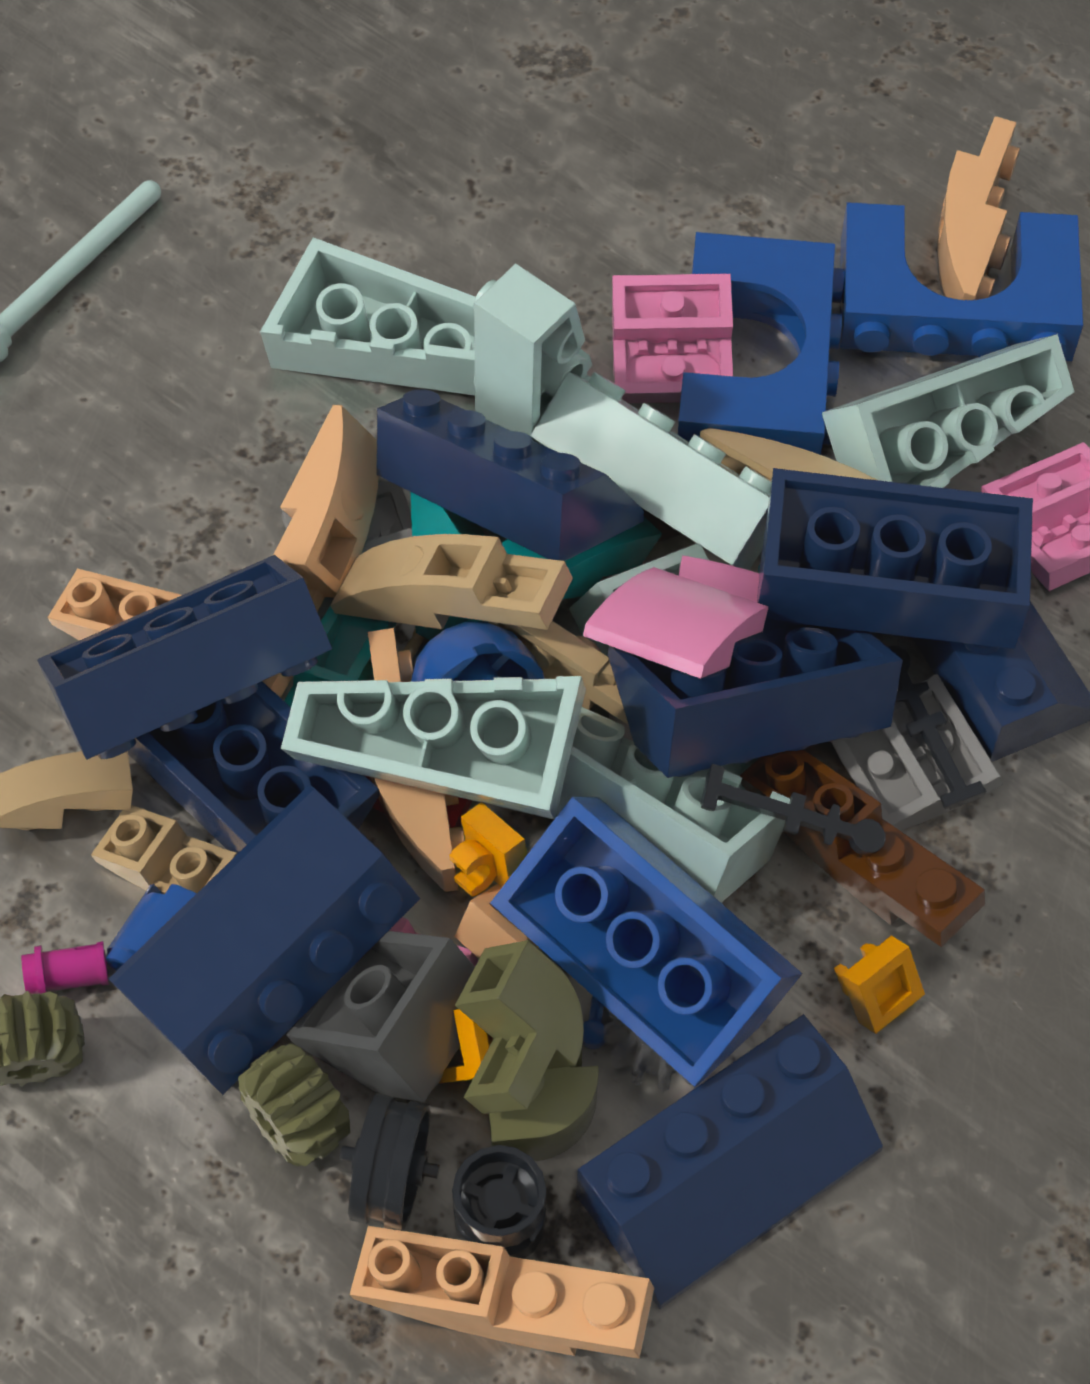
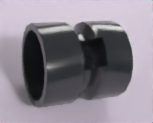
M496 1145L481 1148L467 1157L455 1174L452 1188L454 1224L458 1240L502 1246L510 1257L525 1259L534 1252L543 1238L546 1222V1185L543 1172L532 1157L514 1147Z

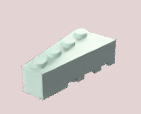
M314 237L312 238L260 331L271 368L475 395V351L473 349V303L476 298L475 296Z
M515 263L500 279L488 281L480 289L473 303L475 411L482 413L487 420L506 429L523 432L531 436L568 372L589 381L590 376L587 375V372L593 365L590 355L580 349L585 342V337L576 304ZM532 438L533 441H535V442H537V443L543 445V444L540 443L539 441H537V440H535L534 438Z
M1056 334L1018 343L824 411L822 416L836 461L880 481L944 488L950 483L949 479L970 464L981 461L995 451L994 447L1011 434L1022 431L1075 391L1059 337Z
M568 372L532 432L531 437L559 453L574 455L579 458L581 463L607 474L640 507L730 565L750 570L763 548L771 481L747 466L744 467L740 475L721 463L726 455L724 451L695 434L690 442L686 441L671 431L675 424L674 420L646 403H643L639 410L621 399L626 390L602 375L593 372L588 381Z
M556 676V679L509 677L473 681L425 679V681L388 682L387 680L298 682L281 749L296 760L555 819L586 687L581 676Z
M582 707L556 817L572 796L599 797L721 903L770 861L785 826V820L721 800H717L715 811L702 809L700 802L707 776L706 773L697 771L690 776L667 778L634 745L633 741L623 737L625 734L624 725ZM724 770L722 783L739 788L742 777ZM774 791L770 796L772 799L790 803L789 798Z

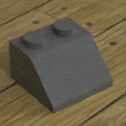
M388 931L292 1026L286 1036L298 1047H301L377 1094L425 1102L432 1089L441 1081L444 1070L460 1046L453 1010L458 1009L455 1004L475 966L451 938Z

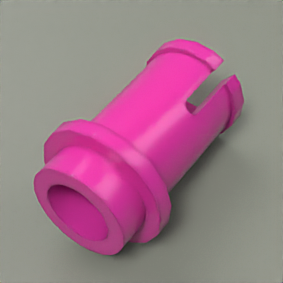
M103 941L92 945L44 952L42 945L34 946V953L21 955L25 991H29L31 994H42L49 991L102 984V986L109 985Z

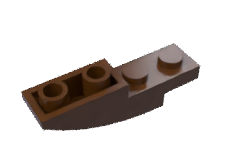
M788 750L762 756L740 775L742 777L740 784L747 791L769 798L774 791L789 799L791 794L795 792L806 796L804 809L827 816L832 805L836 804L840 806V820L856 824L864 819H872L878 822L886 834L885 843L879 851L869 856L856 853L851 848L848 840L835 837L832 845L824 844L823 832L804 826H799V831L796 835L783 832L844 889L890 925L898 918H901L942 947L985 905L984 888L882 819V807L879 801L805 750Z

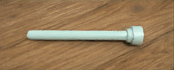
M147 180L138 186L0 314V363L8 356V347L12 344L11 336L160 198L161 188L157 182Z

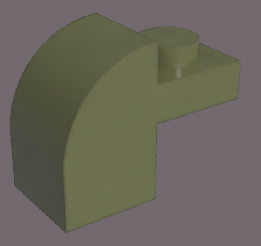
M529 940L485 948L455 1004L458 1009L493 1038L464 1098L483 1114L527 1109L529 1104L541 1092L545 1083L544 1073L546 1069L576 1066L583 1043L582 1010L577 994L564 972Z
M581 1049L576 1066L546 1069L544 1073V1086L527 1109L489 1113L491 1146L502 1145L517 1148L532 1157L534 1161L553 1158L574 1146L585 1134L594 1117L597 1102L598 1065L582 1067Z

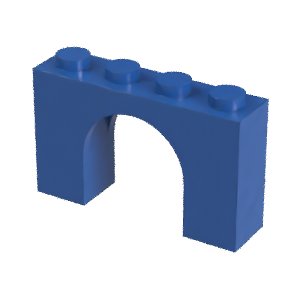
M847 202L840 245V268H844L845 272L842 301L840 303L842 326L839 348L860 349L865 352H913L928 356L948 354L981 357L1018 343L1058 334L1065 361L1072 362L1083 329L1078 215L1020 212L1010 249L1011 285L1000 293L988 298L958 300L931 291L921 284L909 269L905 257V205Z
M696 232L692 274H731L733 318L755 320L776 328L791 341L798 353V357L784 369L761 377L749 378L683 372L677 435L690 442L694 434L700 437V431L713 428L774 440L821 455L822 445H831L822 412L830 410L826 409L827 396L836 397L838 388L839 361H829V349H839L842 314H831L832 303H841L845 272L844 268H834L835 244Z

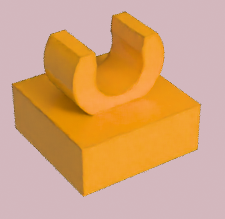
M480 802L461 816L466 841L456 846L449 854L450 861L462 870L454 876L455 882L472 897L485 891L493 880L503 887L528 854L525 839Z
M892 935L878 946L865 943L860 947L863 958L848 969L842 964L834 968L843 993L850 998L858 1023L875 1034L925 995L910 947Z

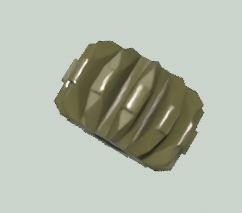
M26 991L21 995L15 996L4 994L0 998V1086L19 1084L22 1087L31 1082L45 1083L51 1077H64L71 1072V1069H74L83 1062L84 1030L83 1024H81V1017L78 1015L73 999L65 996L58 997L56 993L51 991L42 994H31L29 991Z
M290 1043L282 1045L270 1053L267 1051L250 1063L251 1067L238 1077L241 1101L250 1112L249 1117L257 1124L262 1136L266 1137L272 1144L275 1152L282 1154L290 1164L306 1167L318 1158L322 1160L339 1147L338 1143L351 1133L349 1110L340 1099L341 1093L330 1082L328 1073H324L318 1067L314 1058L306 1055L301 1047Z

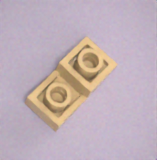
M81 751L55 755L31 761L0 773V828H17L21 830L62 829L64 809H86L90 811L130 810L133 787L128 751L110 759H100L97 755L86 760Z
M131 805L130 810H122L91 854L97 863L145 891H147L151 884H155L162 894L166 893L171 884H176L198 893L237 855L233 851L187 836L176 820Z

